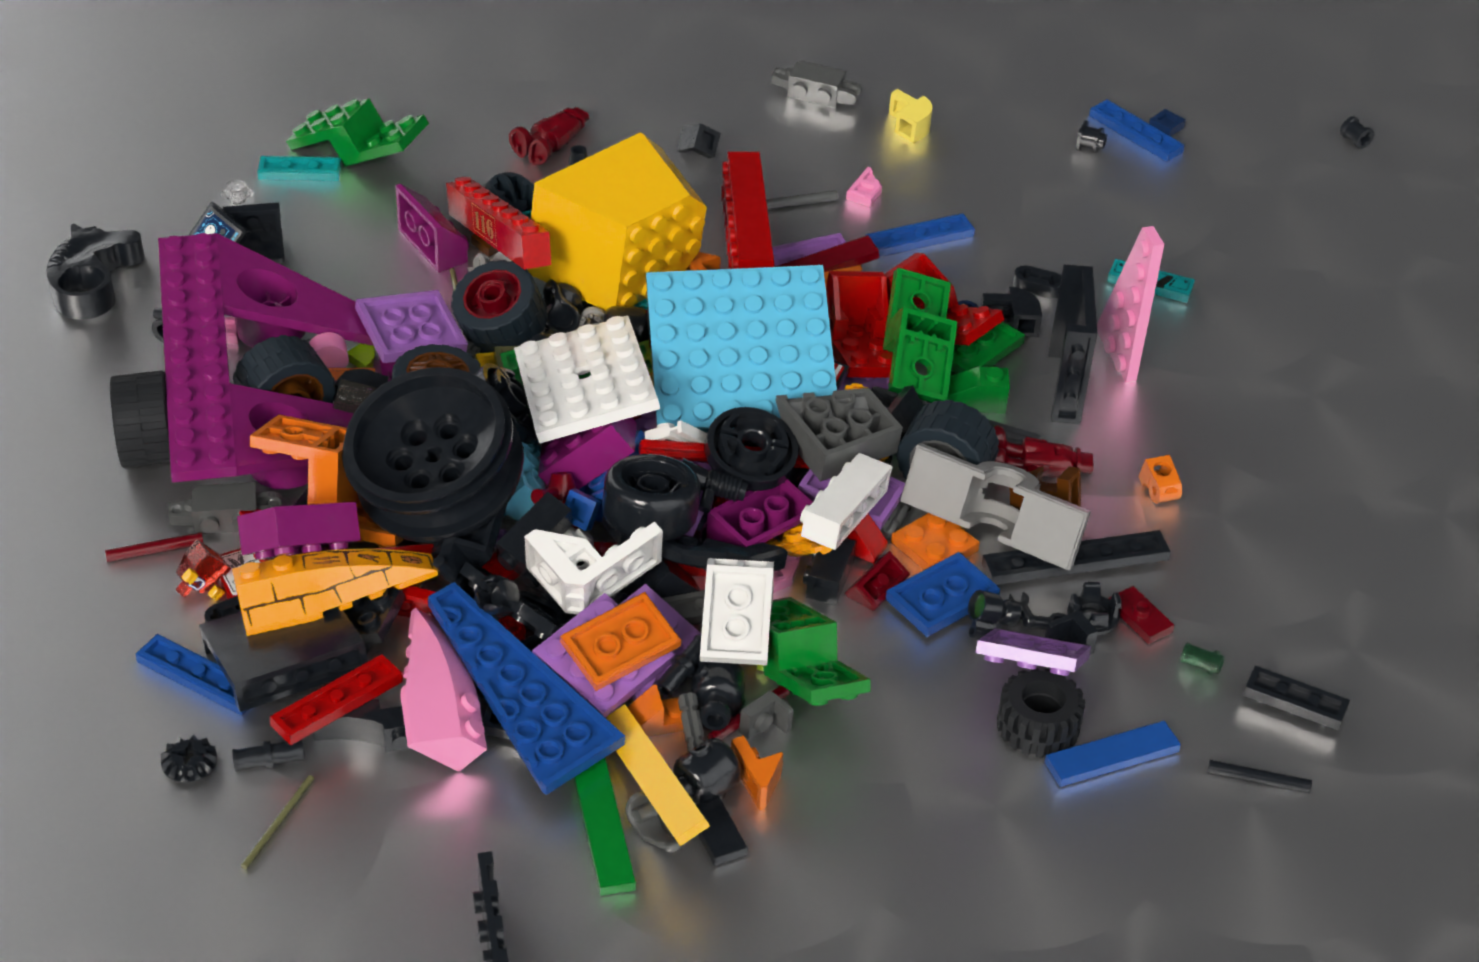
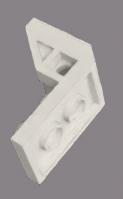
M655 521L646 528L640 527L632 533L630 539L621 545H613L601 557L584 538L535 529L524 536L526 568L565 613L579 614L604 593L609 597L613 596L659 564L662 560L663 530ZM582 561L587 562L581 566L577 565L579 562Z
M708 558L700 662L767 665L770 615L774 589V562Z

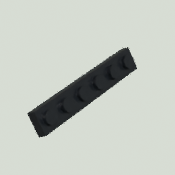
M1157 530L1081 541L1071 570H1066L1020 550L985 554L982 557V566L987 577L996 585L1168 561L1171 551L1161 531Z

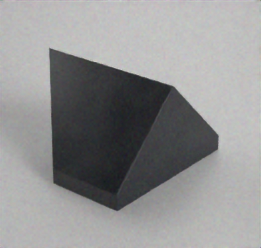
M664 559L645 573V580L635 590L637 591L644 584H647L661 598L701 591L695 579L678 563Z

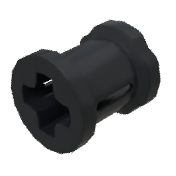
M1355 116L1349 117L1341 125V135L1354 141L1355 146L1359 149L1367 147L1374 138V130L1364 127Z

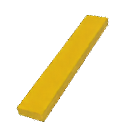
M624 704L607 716L606 719L625 735V745L616 750L617 754L680 847L710 827L628 707Z

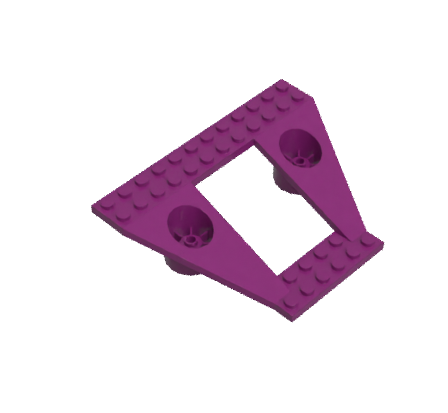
M218 233L158 238L172 483L251 474L252 478L258 483L272 489H292L304 486L308 483V459L296 460L291 455L282 453L266 454L262 452V449L250 447V435L277 415L347 428L358 408L231 384L224 315L235 317L236 331L239 339L252 348L259 342L261 343L268 338L279 337L280 335L296 336L301 339L306 332L314 334L332 332L339 334L344 340L374 346L355 309L356 302ZM379 357L381 374L388 376V381L392 380V368L396 362L383 363Z

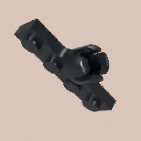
M467 561L461 568L459 573L469 579L467 585L475 590L477 606L483 609L484 612L498 617L507 616L513 612L511 615L513 619L523 625L528 626L531 624L536 628L534 634L543 640H546L564 626L522 596L513 580L497 574L493 575L484 567Z

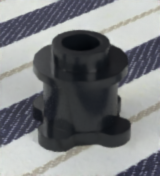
M1084 120L1077 134L1075 149L1080 151L1083 146L1091 148L1093 152L1097 153L1099 149H1104L1108 135L1104 133V128L1096 129L1089 127V121Z

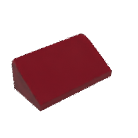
M889 551L879 558L844 594L855 602L874 611L886 599V591L903 582L910 573Z

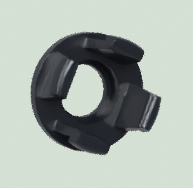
M1085 582L1080 596H1077V594L1071 595L1067 615L1078 610L1082 614L1094 612L1091 614L1089 621L1098 630V635H1105L1115 630L1120 620L1119 609L1121 608L1122 601L1117 592L1112 594L1110 600L1101 596L1100 582Z

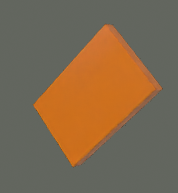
M646 592L560 635V643L595 691L679 648L682 641Z

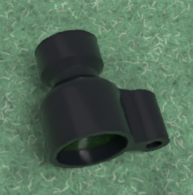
M984 590L975 591L968 604V615L972 620L969 636L980 639L995 629L998 621L1002 625L1016 626L1022 613L1020 603L1011 600L1003 601L1002 597L996 593Z

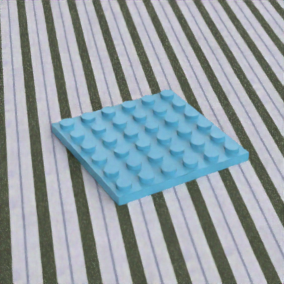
M823 265L646 272L653 382L660 409L656 410L657 425L672 423L677 426V421L681 420L708 433L714 419L730 409L739 407L757 408L765 410L781 419L775 401L776 395H787L788 399L802 398L803 393L814 392L815 396L832 395L833 391H837Z

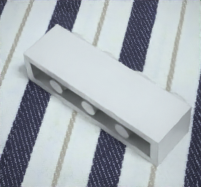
M858 453L851 462L847 461L841 473L831 478L828 487L824 491L820 490L815 501L811 505L807 504L804 507L800 516V522L803 523L801 537L836 550L887 492L893 466Z

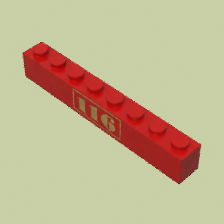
M471 177L455 178V182L446 183L448 212L451 217L524 270L551 265L550 235L548 230L509 205L499 196L490 192V190L481 186Z

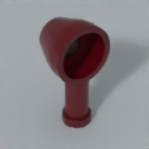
M553 472L547 489L539 488L532 491V502L536 504L547 492L558 500H566L570 489H577L572 473Z

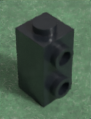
M846 538L836 550L832 549L827 554H822L821 552L812 554L811 562H813V565L806 566L803 576V584H807L806 598L837 605L854 563L855 540Z

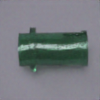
M1188 642L1185 644L1180 658V662L1205 669L1209 675L1213 673L1219 674L1225 660V656L1220 655L1218 650L1211 652L1191 645Z

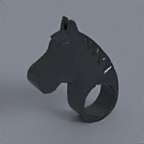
M74 223L71 224V237L63 241L55 249L46 269L51 298L57 310L63 316L71 319H90L108 312L116 301L110 271L118 266L137 265L144 260L145 256L140 233L135 230L104 231L96 228V226L83 229Z

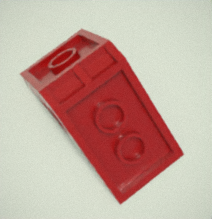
M915 253L885 273L887 277L888 304L893 273L897 268L947 282L950 281L924 253ZM951 283L946 318L957 321L955 344L969 346L1004 321L1003 312L1000 309H989L988 306L976 308L968 307L966 304L959 305L954 286ZM913 297L915 306L924 309L925 304L922 299Z
M829 271L826 295L834 358L837 362L849 366L848 378H890L893 352L883 350L889 308L886 275L883 272Z

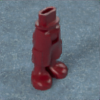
M578 107L566 108L535 123L530 129V133L524 127H515L509 133L510 145L520 158H525L528 155L531 164L541 165L550 159L552 152L561 150L570 140L576 137L575 135L585 127V122L589 120V114Z
M993 425L999 440V451L994 462L1013 465L1027 472L1044 467L1042 477L1047 476L1050 478H1058L1069 466L1081 468V473H1093V453L1081 452L1079 447H1076L1073 452L1072 446L1030 437L1023 439L1022 445L1014 444L1006 439V432L1002 426Z

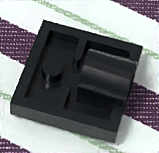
M387 588L383 596L373 600L366 596L352 601L353 607L343 610L363 638L367 654L373 643H383L406 599L402 589Z

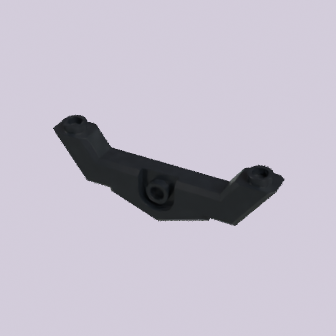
M603 515L602 524L618 545L630 539V537L613 529ZM690 536L662 541V559L707 570L708 558L774 562L775 572L785 568L788 554L783 547L763 542L742 547L709 538L703 543Z

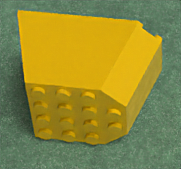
M639 132L534 183L531 219L549 231L551 265L527 270L533 277L546 283L552 279L557 284L566 283L573 286L580 293L583 301L604 311L612 306L633 307L640 301L647 299L646 272L685 271L699 253L707 206L664 150Z

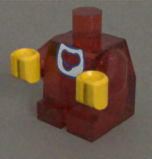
M196 539L184 553L176 573L182 582L175 590L183 597H186L192 589L201 594L209 591L208 595L215 599V601H218L225 593L224 589L217 583L218 579L222 575L226 576L231 568L218 552Z

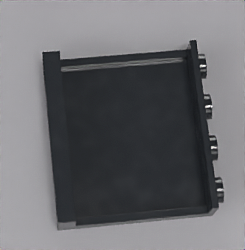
M1063 265L1048 357L1061 358L1051 411V422L1081 424L1098 334L1092 266Z
M335 607L324 611V618L250 636L246 634L241 611L200 624L199 628L205 653H212L233 689L236 706L242 712L334 681L368 662L365 642L345 612Z

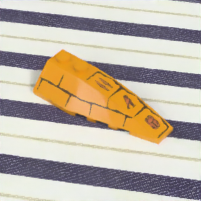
M342 549L292 556L281 555L273 560L260 563L249 562L240 567L232 568L247 636L313 622L324 618L323 612L338 607L340 611L353 607L352 601L366 596L373 600L383 596L387 588L392 586L397 589H403L438 576V571L433 566L431 554L390 549Z

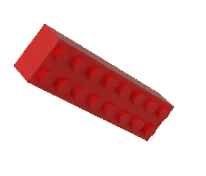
M728 151L727 162H722L723 186H721L728 269L774 267L760 152Z

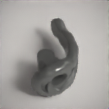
M637 792L630 796L625 806V813L630 825L638 832L643 841L653 844L660 849H665L668 853L681 850L683 845L680 847L675 838L670 836L661 827L659 814L644 792Z

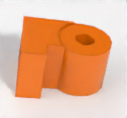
M1170 455L1145 459L1138 478L1142 486H1147L1151 500L1155 504L1179 500L1182 496V484ZM1161 465L1159 470L1154 471L1155 466Z

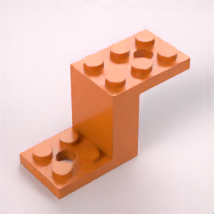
M277 415L250 435V447L262 449V452L266 454L282 453L291 455L296 460L308 459L307 505L356 502L361 538L360 541L356 542L376 543L379 547L383 548L396 547L404 540L383 530L369 518L359 501L357 492L351 486L344 470L342 458L347 428Z

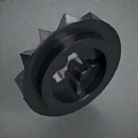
M194 734L189 740H183L179 737L177 743H168L166 751L161 753V768L170 779L178 782L200 780L209 775L217 764L215 746H211L207 738L198 740ZM193 752L194 756H192L190 758V761L187 762V765H185L183 758H185L188 753Z

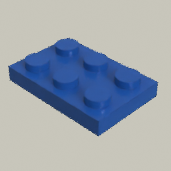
M957 552L886 591V600L926 637H929L967 616L968 604L975 591L984 590L1000 595L1001 588L960 552Z

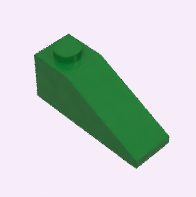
M976 367L951 375L947 400L965 403L982 413L1006 414L1010 389L1008 368Z

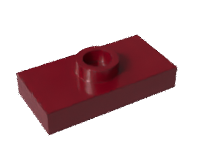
M1134 586L1118 593L1122 601L1121 608L1119 609L1120 618L1148 645L1173 633L1175 625Z

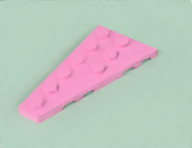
M1154 226L1142 227L1097 323V332L1104 344V349L1107 354H1110L1114 361L1115 369L1121 373L1125 382L1137 381L1165 245Z

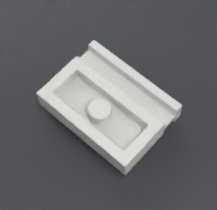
M681 420L677 421V426L672 423H661L657 425V428L644 431L645 439L705 443L707 436L706 432Z

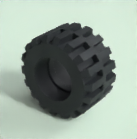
M1037 668L1031 669L1030 672L1026 670L1019 671L1018 676L1012 675L1008 678V683H1004L997 714V729L1001 732V737L1004 741H1010L1009 746L1014 750L1019 748L1022 750V754L1028 756L1029 753L1036 754V757L1043 758L1044 755L1068 749L1070 746L1075 745L1080 734L1085 709L1083 692L1080 688H1076L1077 683L1072 679L1067 680L1064 675L1050 673V669L1040 671Z

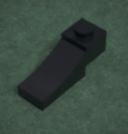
M379 699L370 700L313 733L314 741L330 739L364 741L384 746L385 752L411 749L407 746L402 706L380 709Z

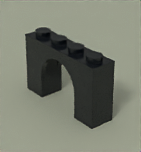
M547 492L496 542L497 559L506 570H514L518 573L528 587L533 590L537 588L546 595L549 602L560 607L526 568L524 536L535 529L564 534L572 526V510ZM645 573L610 598L619 605L643 583Z

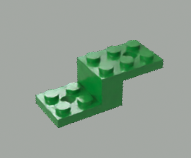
M370 98L361 101L353 99L343 106L335 104L325 111L321 112L318 109L309 113L306 116L307 120L292 130L293 134L286 140V143L293 150L329 140L344 166H349L404 151L429 122L423 114L416 117L408 115L398 122L390 120L384 123Z
M897 268L894 271L883 350L893 352L888 391L900 393L904 387L913 386L921 400L933 402L948 399L957 321L946 318L951 287L950 282L902 268ZM913 297L922 299L925 308L920 309L916 307ZM915 364H923L927 369V375L919 374L916 371Z
M792 597L773 600L770 615L767 665H764L765 676L814 706L825 705L828 703V700L837 698L851 700L857 698L858 694L871 692L870 678L838 661L837 622Z

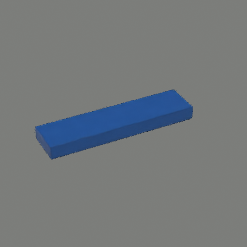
M1105 100L1090 108V117L1166 162L1184 151V144L1109 100Z
M962 213L869 233L866 236L869 235L879 250V256L882 257L973 237L975 228Z
M156 634L135 654L138 663L243 716L248 711L240 712L238 710L233 689L217 663L159 634Z
M1164 720L1047 754L1044 763L1059 787H1063L1178 753L1181 744Z

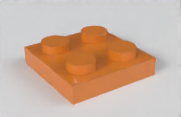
M930 513L892 533L891 543L923 570L957 552H960L967 558L979 551L980 544L977 539L961 526Z

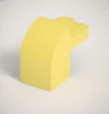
M897 89L891 92L889 114L896 118L895 133L915 144L930 132L933 106L925 96L915 99Z

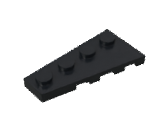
M492 851L477 853L479 891L473 892V904L475 914L482 913L483 920L477 921L480 943L487 942L488 950L482 951L483 962H509L507 948H505L502 915H500L497 881L494 880Z

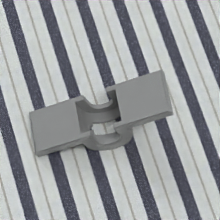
M919 443L916 446L900 499L903 503L966 529L973 527L977 523L997 526L1005 530L998 536L997 541H1000V543L1066 570L1073 568L1091 513L1090 510L1040 491L1041 484H1039V480L1021 468L994 461H985L975 465L923 443ZM988 483L1013 488L1014 493L1024 496L1020 510L1003 502L984 498L985 493L982 488H987Z

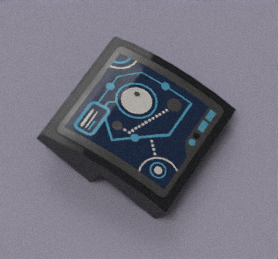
M212 201L189 233V235L218 233L240 245H243L251 234L232 215Z

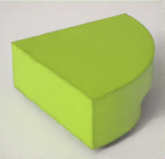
M360 343L347 351L349 362L356 367L373 368L376 357L374 346Z

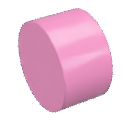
M325 332L311 339L309 342L310 346L313 347L327 368L347 367L349 358L346 342L342 336L332 332Z

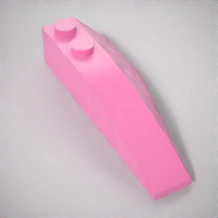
M415 607L411 611L408 632L411 644L406 648L405 655L409 658V663L403 670L406 684L401 688L400 693L407 746L460 772L487 750L480 702L473 678L437 619Z

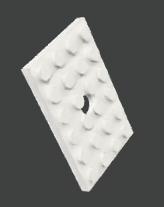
M628 315L624 317L614 316L606 322L595 325H583L578 330L567 333H555L543 340L527 341L514 348L539 444L660 409L654 386ZM588 372L591 373V376L579 379L578 375H583Z

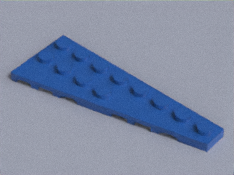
M455 582L428 596L430 610L545 795H548L625 745V735L492 615L480 609L476 601Z

